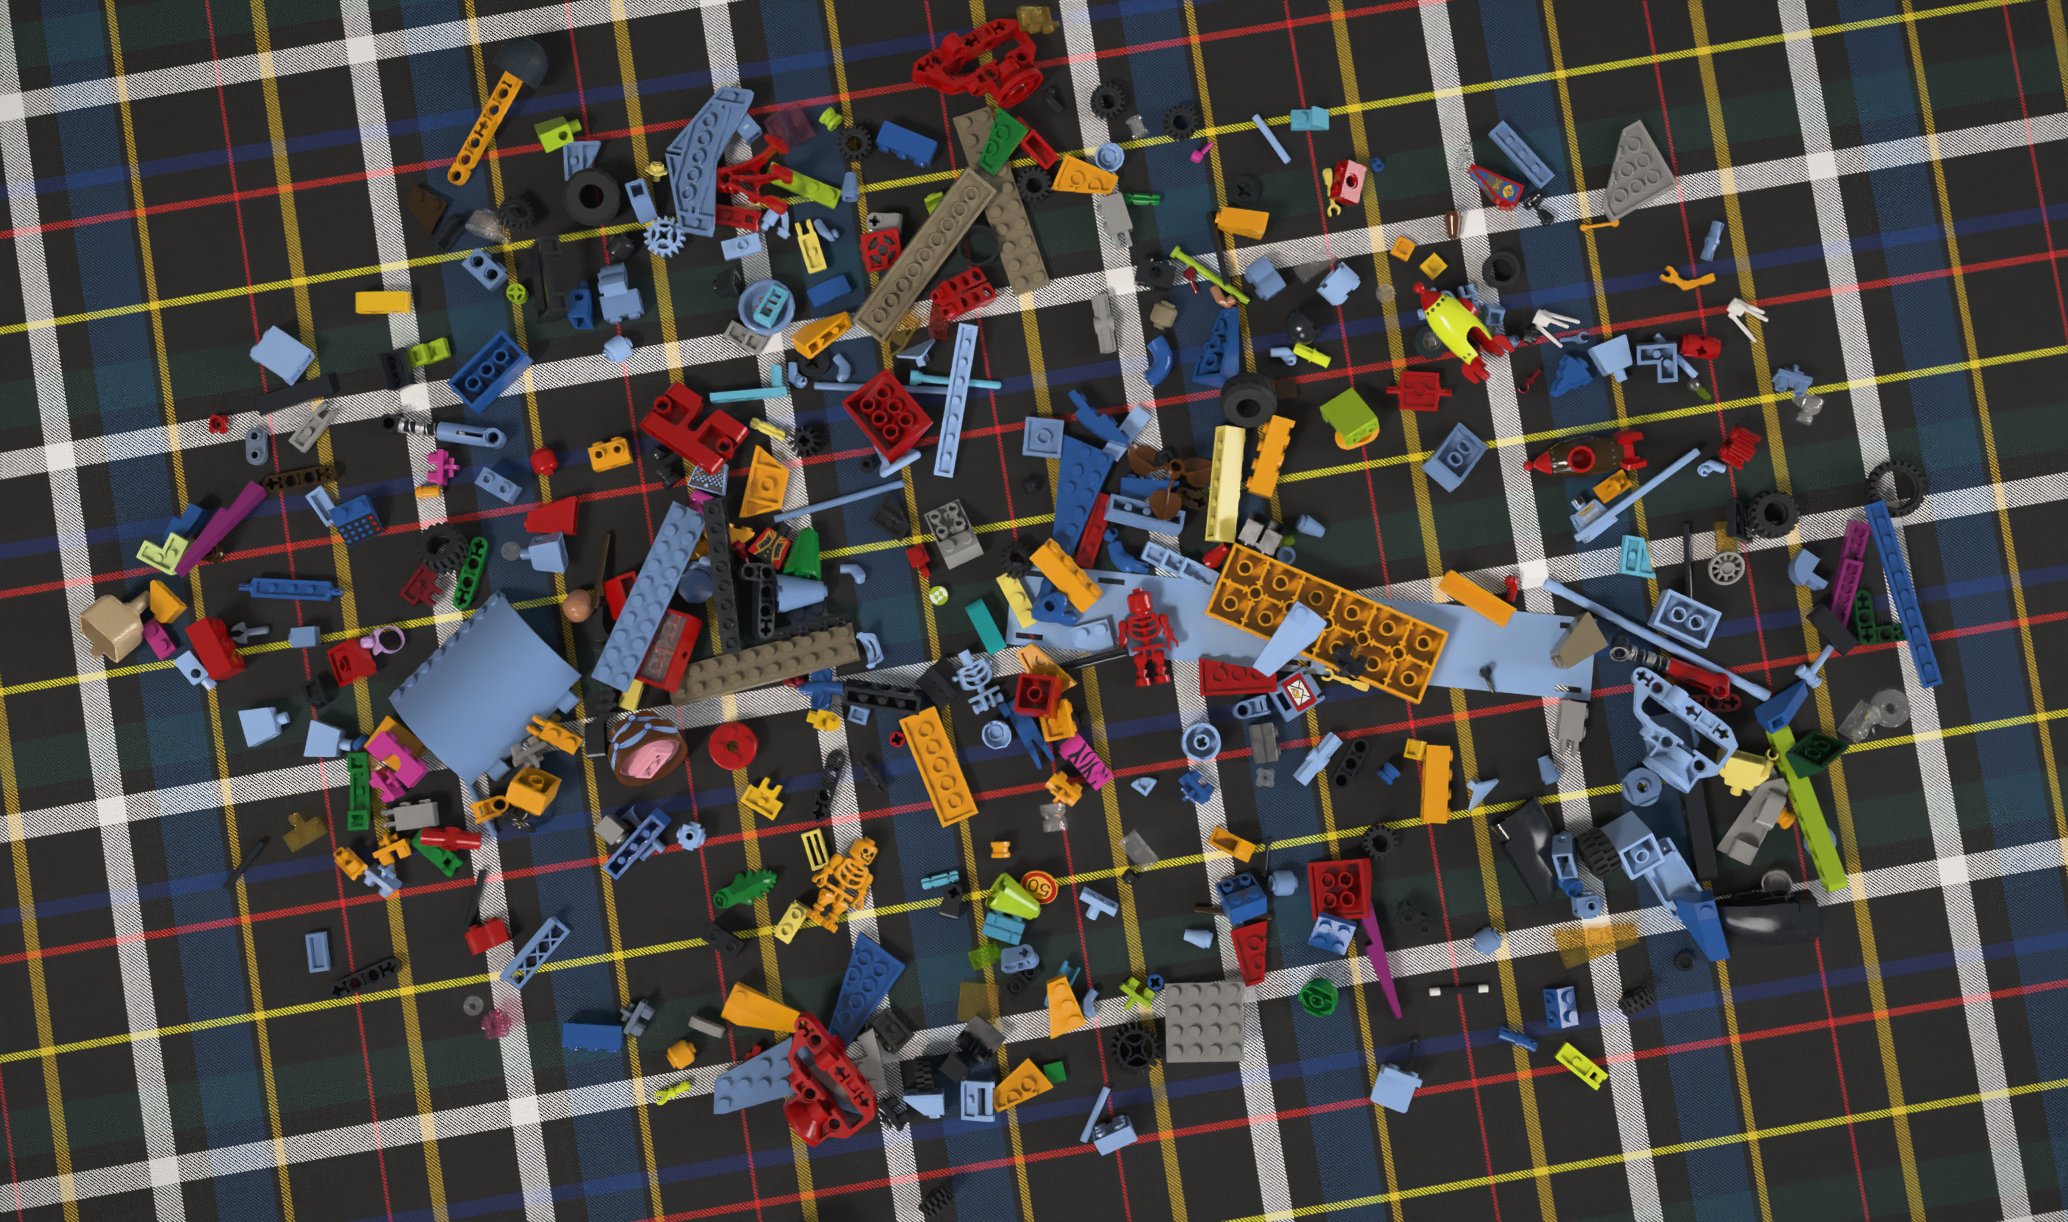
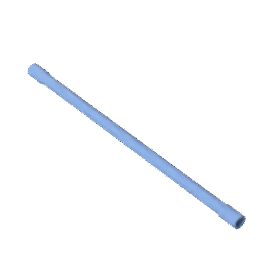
M1548 577L1543 583L1542 587L1586 608L1706 671L1727 674L1730 678V683L1766 702L1769 699L1771 692L1761 686L1721 668L1575 593Z

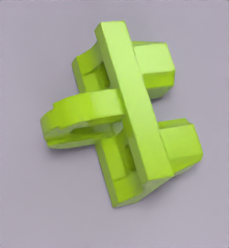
M1133 976L1125 983L1122 982L1119 986L1122 991L1130 996L1124 1005V1009L1130 1010L1136 1001L1149 1009L1155 992L1147 986L1141 994L1136 992L1135 989L1140 984V981Z

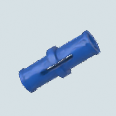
M1503 1026L1498 1030L1497 1038L1506 1040L1515 1047L1520 1046L1535 1052L1538 1046L1537 1040L1526 1037L1519 1031L1514 1032Z

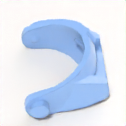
M857 633L856 638L862 642L868 657V665L866 666L868 669L874 668L875 664L884 659L877 637L873 633Z

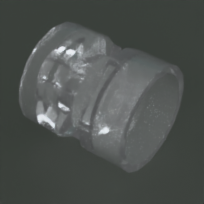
M1058 802L1040 805L1041 816L1045 818L1042 821L1044 832L1068 829L1067 818L1063 816L1066 813L1065 803Z

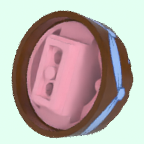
M642 710L638 713L629 714L625 719L618 721L610 731L609 738L612 744L609 746L607 757L617 780L626 786L646 785L667 776L681 764L687 754V745L675 724L668 719H660L659 715L654 711Z

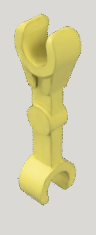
M1326 168L1322 173L1328 188L1327 194L1329 197L1333 175L1332 169ZM1329 199L1330 207L1327 209L1328 216H1332V208H1335L1337 210V215H1339L1341 212L1340 207L1335 204L1334 200Z
M1329 668L1324 670L1330 672V677L1325 678L1321 676L1324 681L1335 679L1341 681V683L1350 684L1362 691H1368L1369 684L1336 676Z

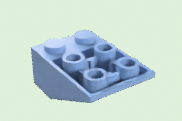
M1123 1115L1116 1116L1112 1119L1113 1122L1105 1124V1122L1100 1123L1094 1127L1095 1130H1092L1094 1144L1102 1156L1138 1140L1128 1115L1124 1117Z

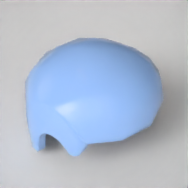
M1104 143L1097 148L1095 161L1100 169L1111 172L1117 170L1123 164L1124 153L1118 144Z
M993 720L986 723L983 727L982 739L987 746L993 749L1005 748L1011 741V730L1004 721Z

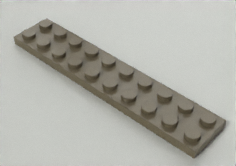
M989 106L953 118L969 168L997 190L985 206L984 211L991 230L994 231L998 238V251L1014 298L1050 286V281L1008 160L1005 161L995 176L978 164L985 142L989 138L992 123H994Z
M966 166L851 320L880 343H883L997 190Z
M847 623L846 626L840 628L836 626L831 627L824 632H812L805 637H792L791 640L785 642L777 641L749 648L741 653L726 654L687 664L676 694L670 692L672 706L676 708L859 661L860 656L852 623Z

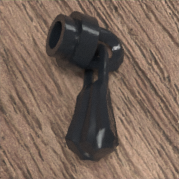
M1536 189L1529 193L1523 205L1527 210H1536L1543 227L1551 226L1554 222V216L1537 206L1543 202L1544 195ZM1532 199L1534 202L1531 201V206H1527V203Z

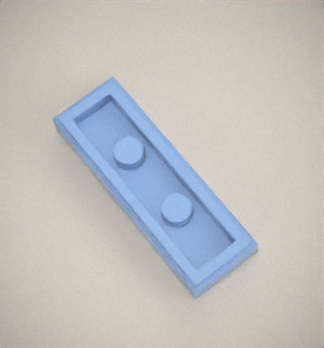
M1137 405L1133 408L1118 428L1119 431L1123 429L1130 438L1128 439L1129 444L1134 441L1151 418V415ZM1108 442L1102 451L1116 456L1114 460L1118 462L1128 447L1125 448Z

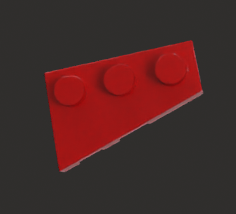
M1267 920L1229 930L1245 987L1262 983L1265 980Z

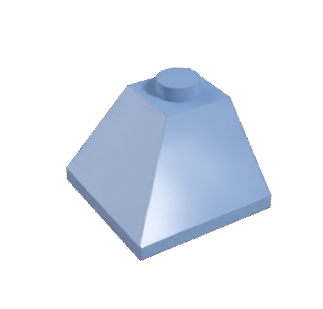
M934 1088V1090L918 1092V1089H905L903 1100L920 1113L929 1115V1118H940L941 1115H944V1088Z

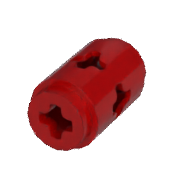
M1686 333L1685 335L1681 334L1677 342V353L1687 357L1712 360L1719 356L1721 341L1711 336Z

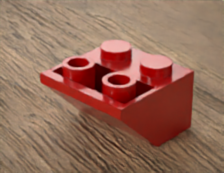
M632 571L603 584V590L614 621L619 618L639 572Z

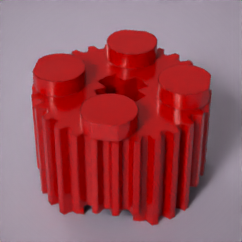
M1733 426L1728 434L1730 438L1726 444L1722 443L1717 453H1719L1722 461L1742 470L1743 466L1741 464L1744 461L1749 462L1756 451L1754 447L1755 442H1760L1761 437L1742 426L1738 428Z

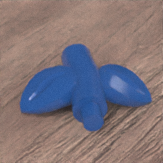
M830 668L812 672L811 678L813 682H806L805 685L798 686V693H805L806 696H811L810 704L815 712H818V709L826 710L831 706V694L844 695L845 682L831 681L833 673Z

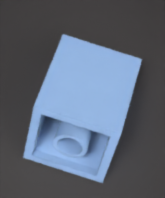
M1632 810L1600 828L1615 847L1621 860V867L1631 880L1666 861L1653 833Z

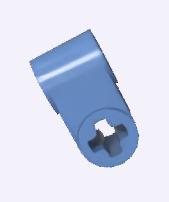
M1267 695L1235 703L1232 708L1233 715L1238 719H1246L1271 713L1268 710L1265 699ZM1240 705L1246 707V714L1243 716L1237 712Z
M1028 944L1001 950V970L1005 973L1031 969L1039 963V956Z

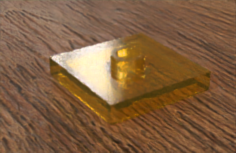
M961 981L957 1021L970 1022L974 1015L977 1014L989 1024H996L999 985Z

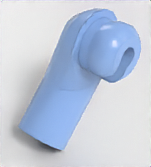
M1711 459L1700 464L1698 467V473L1703 477L1708 476L1713 470L1724 473L1726 470V464Z

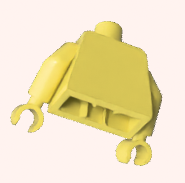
M1721 747L1717 750L1716 764L1725 753V750ZM1771 749L1765 752V757L1735 750L1719 771L1720 776L1725 778L1724 783L1731 786V794L1741 796L1743 789L1751 791L1754 786H1759L1769 778L1774 765L1772 762L1779 757V753L1776 752L1774 758H1771L1769 756Z

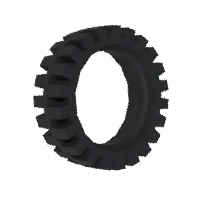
M1886 462L1875 467L1868 474L1867 477L1869 478L1864 483L1867 484L1864 487V492L1867 495L1864 496L1865 499L1869 500L1867 504L1881 500L1877 489L1880 478L1889 471L1901 472L1911 482V499L1900 508H1893L1887 505L1886 507L1890 518L1907 516L1915 512L1924 501L1923 496L1926 495V491H1924L1926 483H1923L1922 480L1925 479L1919 475L1921 473L1919 469L1915 470V466L1909 465L1908 462Z

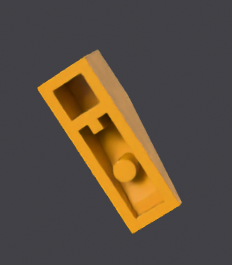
M844 311L805 325L793 334L791 339L796 351L811 359L853 326L848 313Z

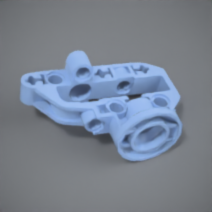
M1639 667L1635 669L1631 674V681L1634 684L1633 712L1644 725L1639 733L1646 742L1653 746L1642 762L1661 779L1688 794L1699 778L1712 777L1719 773L1738 747L1734 734L1729 726L1689 698V694L1680 687L1672 686L1647 668ZM1642 672V673H1644V675H1643V678H1644V679H1642V680L1639 681V680L1637 679V678H1638V675H1637V674H1640V673ZM1650 678H1652L1653 680L1650 683H1648L1646 687L1645 684ZM1653 683L1661 685L1662 690L1660 693H1655L1652 690ZM1647 696L1653 698L1658 702L1657 704L1669 710L1671 714L1674 713L1723 748L1725 753L1718 763H1713L1697 750L1687 747L1683 740L1666 728L1660 727L1651 721L1650 717L1641 708ZM1692 707L1693 709L1691 712L1695 715H1687V710L1685 708ZM1724 730V735L1726 736V738L1724 737L1720 739V733H1718L1717 731L1720 732ZM1663 737L1670 739L1671 745L1669 747L1662 745L1661 740ZM1696 760L1701 761L1704 765L1701 771L1696 770L1694 767Z

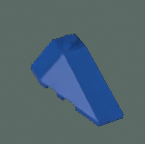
M1237 307L1221 310L1212 328L1213 335L1209 342L1206 341L1204 345L1206 349L1202 357H1198L1192 381L1222 388L1228 379L1238 374L1239 308Z
M1712 889L1674 896L1673 902L1677 907V916L1710 962L1730 958Z

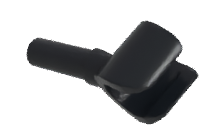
M1487 666L1488 675H1484L1480 669L1479 676L1485 679L1490 692L1494 693L1495 689L1490 678L1492 670Z

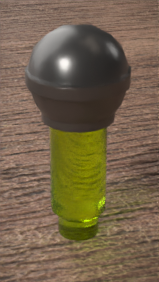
M1691 378L1687 381L1686 387L1688 390L1696 392L1704 400L1710 401L1712 399L1710 394L1701 387L1697 379Z

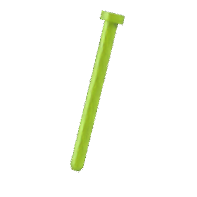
M1178 245L1175 247L1170 255L1171 258H1178L1242 303L1248 304L1250 301L1249 297L1231 285L1224 286L1221 278L1181 252V247Z

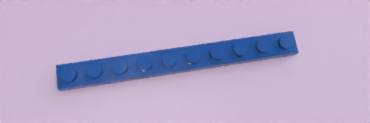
M1885 500L1863 505L1921 688L1926 689L1942 684L1943 681Z

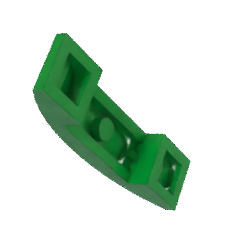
M368 752L347 753V772L350 773L348 831L368 830L372 798L371 784L369 783L371 771Z

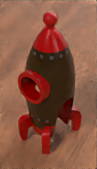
M1622 430L1615 432L1613 437H1593L1588 435L1572 438L1547 449L1534 462L1531 460L1525 461L1523 468L1526 471L1537 468V470L1543 473L1563 478L1595 476L1601 472L1618 467L1626 470L1647 466L1646 458L1640 459V456H1634L1632 442L1643 440L1642 432H1636V430Z

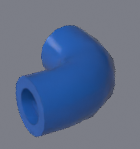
M1162 335L1147 345L1154 356V362L1150 368L1143 372V376L1153 388L1169 375L1173 365L1172 351Z

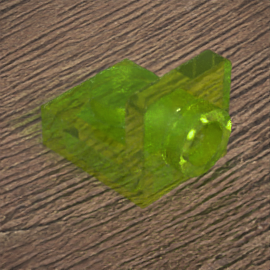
M995 942L967 953L974 971L994 965L1001 960L1000 950Z

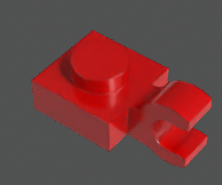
M923 543L906 550L905 552L912 568L919 567L924 579L930 577L931 575L926 563L931 561Z

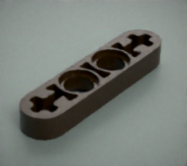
M324 465L270 475L264 479L263 488L269 493H281L329 484L338 480L339 471L336 467ZM328 469L333 472V475H330V479L327 476L320 477V474L328 473ZM310 472H313L315 474V480L311 483H308L306 481V475ZM290 476H294L296 478V484L294 486H289L287 484V479ZM272 480L274 482H282V485H275L274 489L269 487Z

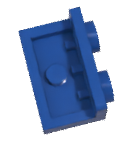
M1574 986L1543 989L1548 1027L1562 1029L1579 1025Z

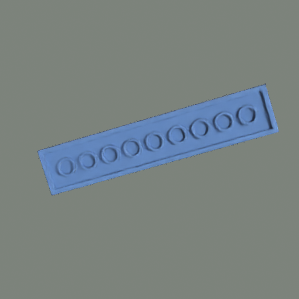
M673 501L592 673V678L628 693L679 584V580L705 528L703 514Z

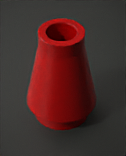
M1222 542L1219 546L1204 553L1202 560L1208 568H1217L1231 549L1225 542Z

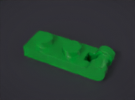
M421 829L410 843L440 868L446 876L451 877L455 873L454 870L460 867L463 861L450 850L442 849L439 846L420 845ZM448 858L451 860L449 865L444 863Z

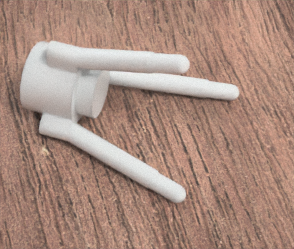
M1735 297L1726 309L1730 312L1728 317L1733 319L1755 343L1756 339L1736 316L1741 317L1746 311L1767 322L1768 318L1761 315L1765 311Z
M1539 309L1532 323L1536 324L1534 328L1541 331L1552 342L1562 348L1563 345L1547 332L1543 326L1547 328L1551 322L1558 326L1569 328V325L1553 318L1577 324L1580 321Z

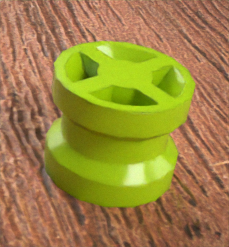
M829 107L821 115L819 122L827 125V129L831 132L838 127L843 117L840 114L837 115L835 110Z
M511 284L507 289V297L513 303L522 305L527 302L529 293L521 284Z

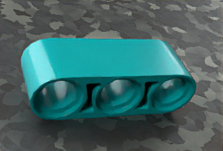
M982 598L964 606L989 655L1007 647Z

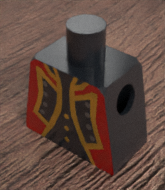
M781 522L776 532L768 527L749 547L748 551L781 571L793 543L786 538L791 527Z

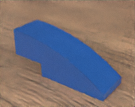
M189 503L181 518L173 516L158 546L164 547L171 532L189 539L202 525L210 511L197 504Z

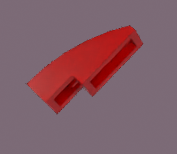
M1019 116L1016 120L1028 128L1029 132L1018 146L1046 171L1059 156Z

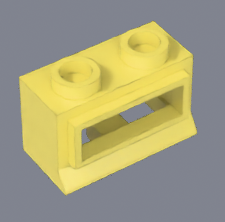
M795 899L774 930L776 933L774 936L789 944L806 918L805 914L810 908Z

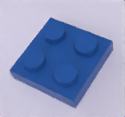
M1319 911L1307 944L1345 955L1355 932L1357 922Z

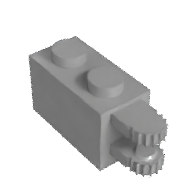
M1119 192L1100 198L1097 210L1099 216L1104 218L1103 228L1105 234H1109L1110 238L1113 239L1117 251L1121 250V243L1118 239V236L1124 235L1128 247L1133 246L1129 235L1133 231V226L1122 193Z
M1559 700L1554 738L1560 739L1559 754L1564 755L1567 740H1571L1570 753L1571 756L1576 757L1579 742H1582V738L1586 734L1584 719L1588 717L1587 703Z
M431 799L419 800L418 805H412L411 802L399 803L400 807L381 811V815L384 816L394 814L395 821H387L382 824L383 827L396 826V831L440 825L437 802L431 803Z

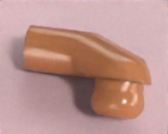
M1218 285L1210 288L1216 303L1226 308H1232V305L1236 304L1235 297L1232 295L1225 297Z

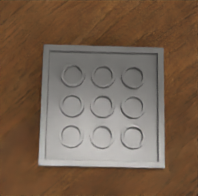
M1243 982L1165 984L1167 1063L1245 1061Z

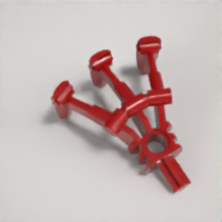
M765 134L764 138L770 146L762 153L738 165L732 164L730 167H717L716 189L720 193L739 194L741 192L748 196L747 201L756 204V202L766 204L776 214L784 215L788 203L776 196H762L759 190L763 184H768L775 180H782L784 184L791 185L793 183L792 170L774 163L770 166V170L773 173L761 175L760 168L776 152L788 154V147L783 139ZM750 171L752 173V175H743L749 173ZM740 183L752 184L751 192L739 187Z

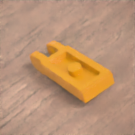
M536 714L533 715L532 720L544 726L543 730L529 724L526 727L528 732L539 736V738L574 755L583 740L581 735Z

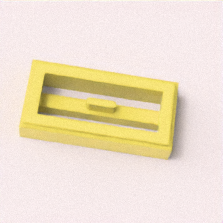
M820 828L801 834L812 871L828 865L830 858ZM816 833H817V836H818V839H819V842H820V845H821L822 852H823V855H824V858H825L826 863H823V861H822V858H821V855H820V852H819V849H818V846H817V843H816V840H815V836H814V834H816ZM807 836L811 838L819 863L817 866L815 865Z

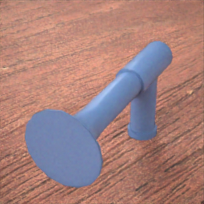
M634 806L620 818L629 820L636 828L642 824L634 813ZM656 837L639 855V858L645 861L654 850L661 853L666 847Z

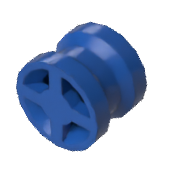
M1388 761L1384 764L1382 770L1376 772L1388 785L1393 783L1395 777L1401 775Z

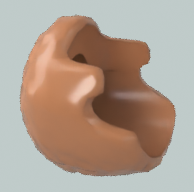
M582 589L573 590L562 604L565 616L572 622H582L588 619L594 611L591 608L592 595Z

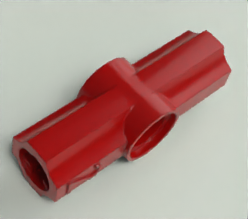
M422 827L420 845L439 846L450 851H455L459 848L480 850L482 833L461 831V829L456 827H445L444 829Z

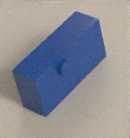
M500 330L446 384L473 411L480 415L534 361L508 334Z

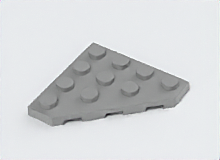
M1641 120L1636 121L1621 131L1601 207L1610 223L1615 222L1678 186L1677 181Z

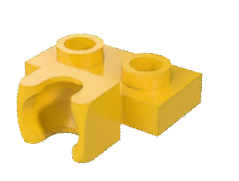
M765 777L759 788L750 784L740 801L769 819L774 820L783 806V803L776 799L783 786L777 785L774 790H770L768 787L770 778Z

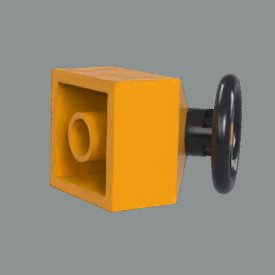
M524 766L511 780L505 797L506 801L517 808L515 814L502 812L500 817L518 829L528 833H535L536 828L528 820L531 815L540 816L553 801L561 779L539 768L535 769L533 766L526 768Z

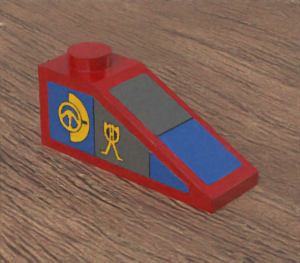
M1474 164L1469 166L1467 173L1495 205H1498L1499 209L1512 211L1516 207L1524 188L1523 185Z

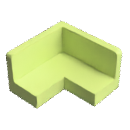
M175 532L170 533L163 548L148 540H144L136 558L169 575L177 574L174 570L196 540L192 538L186 539Z

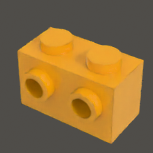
M621 436L612 438L609 443L592 444L593 447L588 448L593 470L597 473L634 463L629 442L625 438L622 439Z

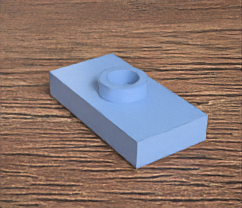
M758 233L721 241L726 261L763 252Z

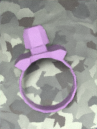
M387 626L381 630L377 627L371 632L370 636L363 637L360 642L361 647L372 648V653L375 656L381 651L388 654L398 651L387 650L380 644L379 635L382 630L392 629L399 634L401 645L398 650L403 647L405 637L403 632L395 626Z

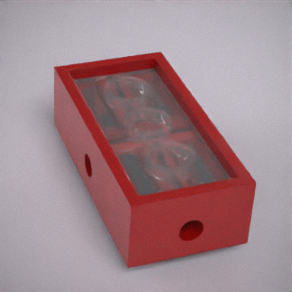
M667 608L634 679L676 694L703 621L692 615Z

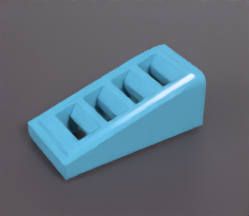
M772 284L753 314L754 320L771 328L789 292ZM772 293H775V294L781 296V298L779 299V298L773 296ZM769 299L777 303V305L768 302ZM765 307H768V308L772 309L773 311L771 312V311L765 309Z

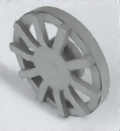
M1724 550L1715 554L1710 563H1708L1709 576L1715 583L1720 585L1735 583L1741 578L1745 570L1743 558L1735 551ZM1735 556L1739 558V559H1737V560H1735V561L1732 562V560H1733V558H1734ZM1740 562L1741 567H1736L1735 564ZM1735 570H1740L1737 575L1734 574ZM1720 572L1716 578L1713 576V574ZM1722 575L1724 576V581L1719 580ZM1731 575H1732V576L1734 577V578L1728 580V576H1731Z

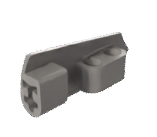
M1783 777L1764 781L1760 784L1716 847L1717 850L1742 863L1751 865L1768 830L1774 827L1785 805V795L1789 788Z

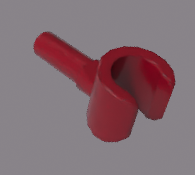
M1189 267L1183 272V276L1191 284L1194 294H1197L1199 291L1193 280L1196 272L1192 267Z

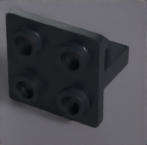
M944 656L933 666H930L916 680V683L940 709H943L963 690L959 681H952L953 676L957 677V670Z

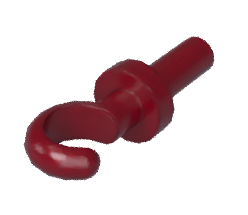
M1537 369L1531 377L1527 376V381L1524 383L1527 386L1526 391L1522 392L1520 386L1518 391L1521 394L1527 393L1530 388L1529 385L1535 383L1533 380L1542 371Z

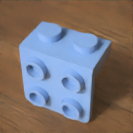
M1382 1063L1370 1095V1100L1405 1113L1408 1110L1415 1087L1420 1088L1422 1080L1416 1072H1404L1399 1070L1400 1067L1392 1063L1385 1065Z

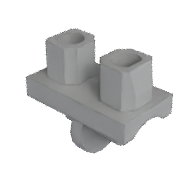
M534 735L527 739V744L530 748L524 750L520 743L511 747L512 763L515 767L524 763L526 768L533 766L535 769L540 768L539 762L544 760L542 754L546 752L547 744L545 740L541 742Z

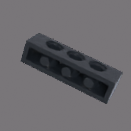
M847 678L842 704L919 716L923 690Z

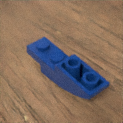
M1072 390L1068 394L1071 401L1079 409L1074 413L1076 418L1088 430L1103 440L1125 448L1130 446L1129 436L1123 429L1119 431L1116 427L1117 422L1111 415L1107 417L1103 413L1100 417H1097L1100 414L1093 406L1089 407L1085 403L1087 399L1081 392L1077 393L1075 390Z

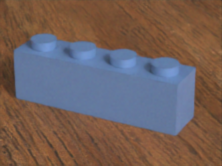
M1111 494L1106 502L1103 520L1178 537L1183 529L1186 511L1179 510L1174 518L1163 521L1151 510L1148 502Z

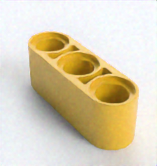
M380 291L355 293L356 313L391 314L412 312L411 292Z

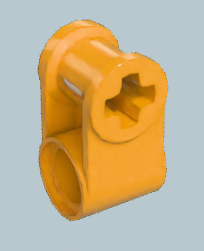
M501 795L470 805V809H473L476 818L475 824L498 817L502 812H507L509 808V802ZM497 801H503L505 808L497 810L494 804Z

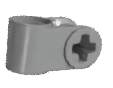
M871 213L867 216L866 223L869 232L898 227L899 236L902 235V214ZM874 220H877L876 226L872 224Z

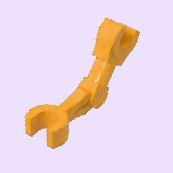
M1670 266L1665 268L1670 273V276L1666 277L1661 274L1659 277L1664 282L1675 283L1683 291L1715 281L1713 273L1696 280L1686 281L1678 277V273Z

